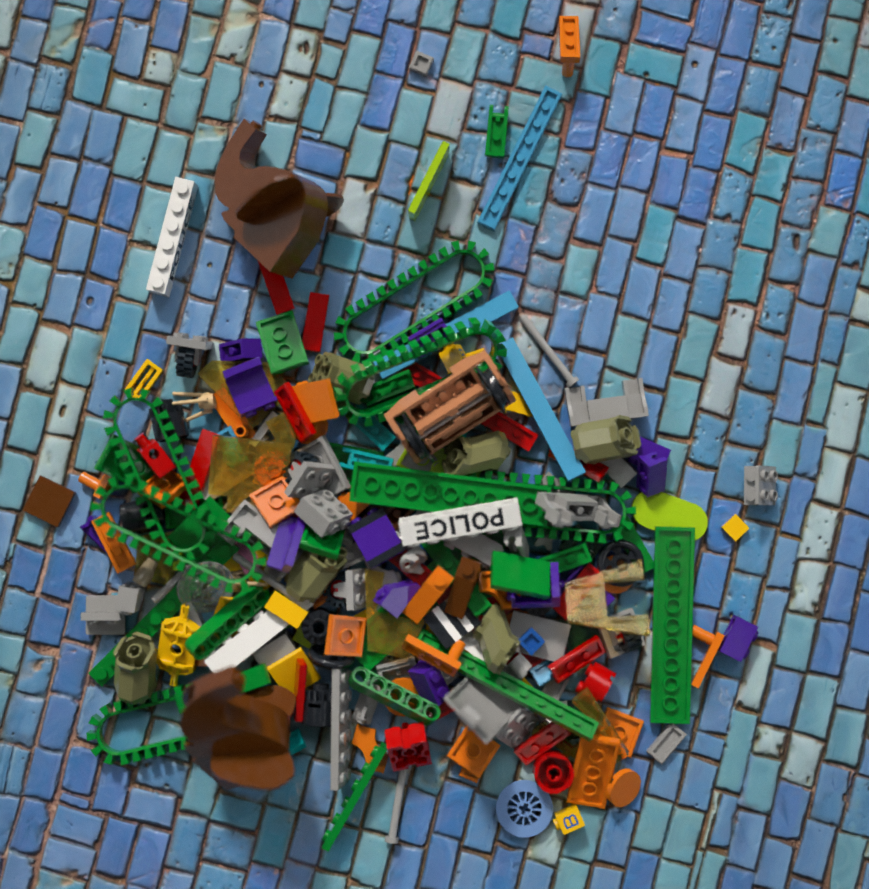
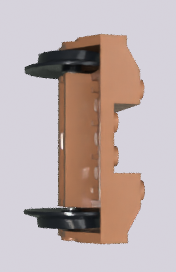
M485 350L462 359L449 368L452 372L451 376L420 396L416 390L412 391L398 400L384 414L391 428L416 464L426 458L435 462L432 457L433 453L502 410L505 416L508 415L506 407L515 402L516 399ZM485 361L491 372L488 369L482 371L477 365ZM473 367H475V369H476L477 373L479 374L480 378L482 379L483 383H482L481 380L479 379V377H478V375L476 374V372H475V370L473 369ZM403 412H406V413H407L408 417L410 418V420H411L412 423L414 424L415 428L413 427V425L411 424V422L409 421V419L407 418V416H406ZM400 414H402L404 423L400 425L401 429L394 420Z

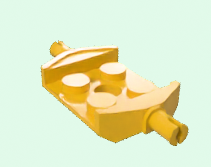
M186 604L181 605L180 616L166 618L161 625L156 664L160 669L171 675L169 685L172 686L173 684V687L178 685L179 675L191 674L197 668L195 666L196 659L186 650L185 642L200 626L188 618L190 606H186ZM173 645H178L181 652L174 651Z

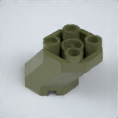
M324 352L323 355L318 354L315 358L314 369L308 377V383L330 378L332 389L334 387L344 388V386L340 385L337 378L342 372L348 378L353 376L354 373L350 366L357 362L330 352ZM358 363L361 371L366 370L363 364ZM374 376L354 384L349 391L348 401L360 405L362 403L360 399L362 397L366 399L370 394L374 383Z
M623 415L579 424L571 431L575 457L584 463L596 464L636 455L638 453L636 449L641 446L639 430L635 425L631 426L629 422L632 420L628 416Z
M489 431L466 438L459 437L445 447L444 454L447 457L446 460H442L444 472L462 476L483 470L497 472L505 459L509 457L511 451L510 447H508L509 442L505 433Z
M341 546L337 560L304 550L293 564L290 572L286 573L284 577V583L286 582L287 584L285 587L286 592L298 602H304V600H310L309 603L316 602L345 566L347 550Z
M498 603L491 606L472 636L479 641L488 670L499 675L521 643L518 640L519 638L512 634L505 612L501 610V606Z
M140 632L132 633L133 636L129 638L127 636L121 638L113 652L116 658L114 686L120 701L132 705L145 703L157 686L155 678L157 651L151 636Z

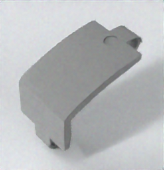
M519 653L508 665L506 664L503 672L522 681L521 679L527 675V671L532 665ZM467 676L444 697V700L455 710L463 723L470 730H473L485 744L490 742L521 706Z

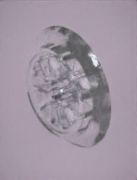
M211 561L198 563L222 576L234 579L229 569L220 563ZM189 567L182 574L177 585V595L180 602L186 604V606L189 605V610L198 613L215 611L220 596L231 597L233 594L224 592L227 582L221 579L219 582L221 585H218V588L211 586L210 583L215 578L211 574L208 575L206 589H203L204 582L198 580L199 577L196 575H202L204 571L198 568L195 577L187 574L191 569Z

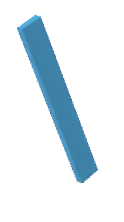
M545 85L477 221L478 224L495 231L562 97V93Z
M509 290L448 322L446 326H451L454 332L457 333L458 330L454 325L455 323L462 321L467 329L470 328L468 318L476 317L481 323V328L484 319L494 322L515 311L519 306ZM409 344L405 345L408 352L413 351ZM443 347L430 352L421 359L417 357L379 373L382 380L443 349ZM398 349L394 351L396 357L401 356ZM387 355L383 357L385 362L389 360Z
M512 337L502 342L507 348V356H501L567 481L569 482L585 474V469L580 460L575 457L572 445L514 338Z

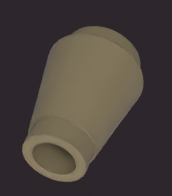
M148 557L133 574L134 578L132 581L146 588L152 581L158 563Z

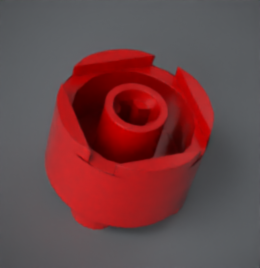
M595 661L594 664L589 663L584 672L587 676L584 681L580 679L575 692H577V697L598 708L599 703L597 701H603L612 684L610 677H615L616 673Z
M548 750L534 761V778L543 791L549 794H559L571 786L574 779V770L569 758L564 753L558 750ZM556 768L557 772H554L553 775H551L550 770Z

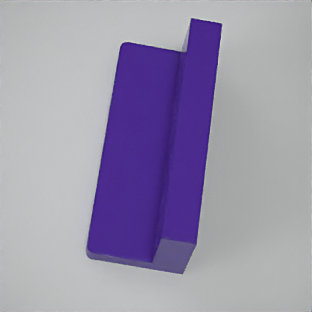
M290 516L279 523L267 559V567L287 574L290 572L306 524L299 516L298 518Z

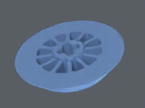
M519 780L509 784L502 790L497 800L496 814L501 826L508 833L522 838L533 837L541 833L549 825L553 815V803L549 793L543 791L536 782ZM519 792H524V799H521ZM527 792H530V793H532V794H531V796L529 797V799L526 800V799H527ZM515 794H517L520 801H517L512 797ZM534 796H537L538 800L531 802ZM511 800L517 805H508V803ZM526 803L527 807L529 808V811L525 810V812L522 813L520 806H524V804ZM541 803L540 808L533 807L534 805ZM508 808H511V809H516V810H514V811L508 813V810H507V809H508ZM532 811H541V812H540L539 815H536V814H535L534 812H532ZM518 814L514 820L511 819V816ZM529 815H532L537 819L532 822ZM522 816V823H517L518 819ZM525 817L528 818L529 824H524Z

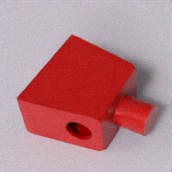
M144 432L134 439L140 446L137 452L158 478H162L176 467L156 440L153 438L149 440ZM153 449L154 453L149 455L150 450Z

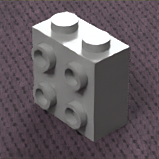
M327 489L302 497L294 511L321 538L329 534L333 535L336 531L345 530L349 526V520L353 515L347 506L341 503Z

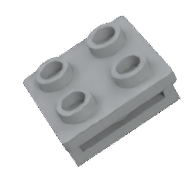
M744 466V505H776L778 498L776 491L778 473L776 467Z
M117 595L86 596V611L81 613V621H86L87 635L125 634L126 615L120 614L119 610H115Z
M520 706L496 733L495 737L514 749L522 743L527 733L535 728L539 719L525 707Z

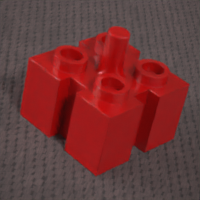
M404 722L401 724L402 729L400 726L384 729L387 751L393 772L409 769L410 765L416 764V767L432 764L424 722L411 724Z

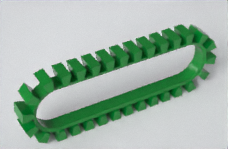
M459 240L451 242L454 252L449 255L444 246L438 250V254L443 258L438 261L435 253L428 256V260L432 263V266L429 268L425 259L420 261L418 267L422 270L421 273L417 274L415 266H412L407 270L408 274L412 277L408 281L404 272L397 276V279L402 283L400 286H396L394 279L388 281L387 286L392 290L386 294L383 285L377 288L376 291L381 298L376 300L372 291L366 295V298L371 302L368 306H365L361 298L355 302L361 309L360 311L355 313L352 304L345 308L346 312L350 315L348 320L345 321L338 316L335 322L337 326L344 327L343 333L334 332L335 342L342 340L346 342V345L339 348V351L345 357L352 350L355 352L352 361L360 364L361 355H368L373 364L375 361L374 353L380 350L382 356H386L385 351L388 350L385 346L391 344L393 351L397 350L396 347L399 344L395 340L400 337L404 345L408 344L406 333L411 331L413 335L418 332L416 327L422 325V328L428 326L427 320L432 318L433 322L438 320V313L442 312L445 320L450 318L452 313L447 308L451 305L455 314L461 311L462 306L458 303L459 300H463L465 307L472 304L473 300L468 296L470 293L473 292L476 301L482 298L483 293L478 289L480 285L489 290L493 282L492 279L484 278L485 273H494L493 263L487 265L483 263V260L489 257L487 250L484 248L477 255L473 252L476 242L468 240L467 250H460ZM468 255L476 259L480 264L482 275L475 286L376 348L369 351H360L352 347L348 342L347 329L354 319L453 257Z
M476 317L468 318L470 328L467 329L462 321L455 323L454 325L458 330L457 333L454 332L451 326L442 328L447 336L443 338L439 330L432 332L431 334L435 339L433 343L425 335L420 337L424 345L423 347H420L417 341L413 340L408 342L413 350L411 352H408L403 344L396 347L401 356L396 357L393 349L385 351L389 358L386 362L383 356L378 354L373 356L378 365L373 367L372 362L368 358L362 361L366 370L361 371L360 366L356 363L350 366L354 373L350 378L342 372L337 379L344 388L334 387L333 389L335 400L339 401L336 402L340 414L342 416L345 415L348 422L354 425L357 424L359 416L362 417L361 420L365 427L373 426L371 420L373 415H376L379 423L386 421L383 411L387 410L388 412L398 400L412 391L368 409H357L348 401L349 391L354 384L475 334L489 337L491 341L489 356L498 370H500L502 364L496 359V356H507V348L502 344L506 340L500 330L496 329L493 323L484 319L483 325L480 328L481 323ZM485 361L477 365L482 371L489 368ZM449 376L415 390L420 396Z
M133 388L123 390L127 397L123 402L114 395L109 402L117 406L115 412L112 413L104 410L103 415L104 419H113L114 426L104 429L107 436L115 432L119 436V438L110 439L109 441L112 447L122 443L124 449L114 451L117 459L127 455L129 461L119 463L122 471L129 467H132L134 473L125 475L135 476L138 483L142 480L118 426V414L127 403L141 401L149 405L155 414L192 503L195 505L196 512L198 508L205 511L210 510L207 502L199 507L196 500L205 498L202 490L195 495L191 491V488L200 487L198 480L195 479L188 484L186 477L195 475L192 467L185 472L182 470L181 465L190 464L188 457L185 456L178 460L176 454L185 452L183 445L181 444L175 449L172 447V442L180 441L178 434L175 433L168 437L166 431L175 429L173 422L170 421L163 426L161 420L171 418L168 411L164 410L158 414L156 410L164 402L157 397L150 403L147 401V398L151 391L142 388L140 398H134ZM146 496L135 497L137 505L147 501L149 507L139 510L142 517L150 512L152 513L154 519L145 520L144 522L147 529L157 524L159 530L150 532V536L154 540L161 535L164 542L159 544L164 548L168 546L177 554L179 552H186L187 559L189 560L196 559L193 549L199 547L204 554L210 548V546L202 541L205 536L214 539L216 531L206 530V526L203 524L202 536L194 546L179 548L171 544L165 535L150 498ZM209 515L201 519L208 522Z
M485 470V479H491L493 471ZM497 471V480L503 481L506 472ZM476 473L469 475L470 477H477ZM509 473L510 482H516L518 473ZM521 474L523 484H528L530 474ZM534 475V484L531 485L551 487L552 490L607 494L614 497L622 509L619 527L608 531L529 524L518 526L525 527L524 533L526 537H532L531 528H538L535 538H544L543 529H549L547 539H557L556 530L562 531L560 540L568 541V531L574 532L572 541H582L581 532L586 533L584 542L593 543L594 533L599 534L597 543L606 544V534L611 533L613 541L616 542L623 538L618 532L621 526L627 531L631 530L634 523L625 521L626 514H636V506L626 508L624 501L632 496L628 491H625L621 496L614 493L619 484L612 481L609 483L607 491L602 490L605 482L602 480L600 482L595 481V489H590L591 479H583V488H578L580 478L571 480V487H565L566 477H558L559 486H553L555 476H546L547 485H540L543 475ZM499 529V535H504L502 529Z
M125 475V485L120 486L117 476L107 479L112 489L107 492L102 486H99L94 492L103 497L101 503L91 502V511L101 509L103 516L93 520L98 528L107 522L111 527L105 535L111 538L115 537L117 530L123 532L117 539V541L123 544L127 542L128 535L134 537L129 544L130 547L138 549L139 543L142 541L146 544L140 552L149 555L153 546L158 550L152 558L160 561L163 552H165L169 556L163 563L172 566L174 558H177L181 561L175 569L182 572L186 563L192 565L187 573L188 575L195 577L198 568L204 571L198 580L206 583L208 575L211 574L215 578L210 585L218 588L221 579L227 582L224 592L233 593V583L240 582L242 592L250 589L246 579L252 576L258 582L263 576L262 573L255 571L256 564L266 566V557L256 558L255 551L264 548L260 540L251 546L247 540L252 533L244 530L241 539L236 536L241 528L234 524L231 534L224 531L230 523L224 519H221L219 528L212 525L218 518L214 514L210 513L208 522L201 518L207 511L198 508L197 515L193 516L189 513L195 505L187 502L185 511L178 507L184 500L176 496L173 505H171L167 501L172 494L166 491L163 492L162 499L156 498L155 496L161 489L153 485L150 494H148L144 490L150 483L140 480L138 488L132 486L135 476ZM117 489H131L246 545L252 552L253 566L247 575L239 579H230L113 523L106 513V501L110 494Z
M184 684L173 688L175 694L184 691ZM172 687L165 688L162 691H153L150 697L152 702H149V699H147L145 703L140 705L126 703L128 708H125V702L117 700L113 703L116 711H113L111 703L101 707L99 710L105 717L102 718L96 713L88 723L98 726L97 731L90 730L86 733L87 741L97 738L99 743L98 746L91 750L95 757L104 750L108 753L104 763L112 765L116 761V756H120L121 765H125L132 761L130 753L133 755V762H137L144 758L142 750H145V759L156 755L154 747H157V756L166 754L168 752L166 744H169V753L176 752L180 749L177 741H181V750H184V742H190L184 735L126 750H116L107 745L102 733L103 725L110 716L175 700Z

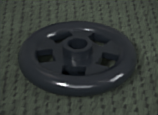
M627 540L611 541L599 553L597 560L598 570L603 575L602 578L609 584L618 587L628 586L640 578L644 569V558L640 549L632 542ZM622 548L630 550L628 556L620 553ZM612 550L616 555L609 560L607 555ZM620 559L624 562L622 567L617 565V561ZM630 559H636V568H630ZM609 565H611L612 569L615 571L611 575L608 573L606 567H608ZM627 571L629 577L621 579L620 573Z
M326 643L321 645L314 644L308 652L313 662L326 668L343 669L350 667L355 662V657L324 654Z

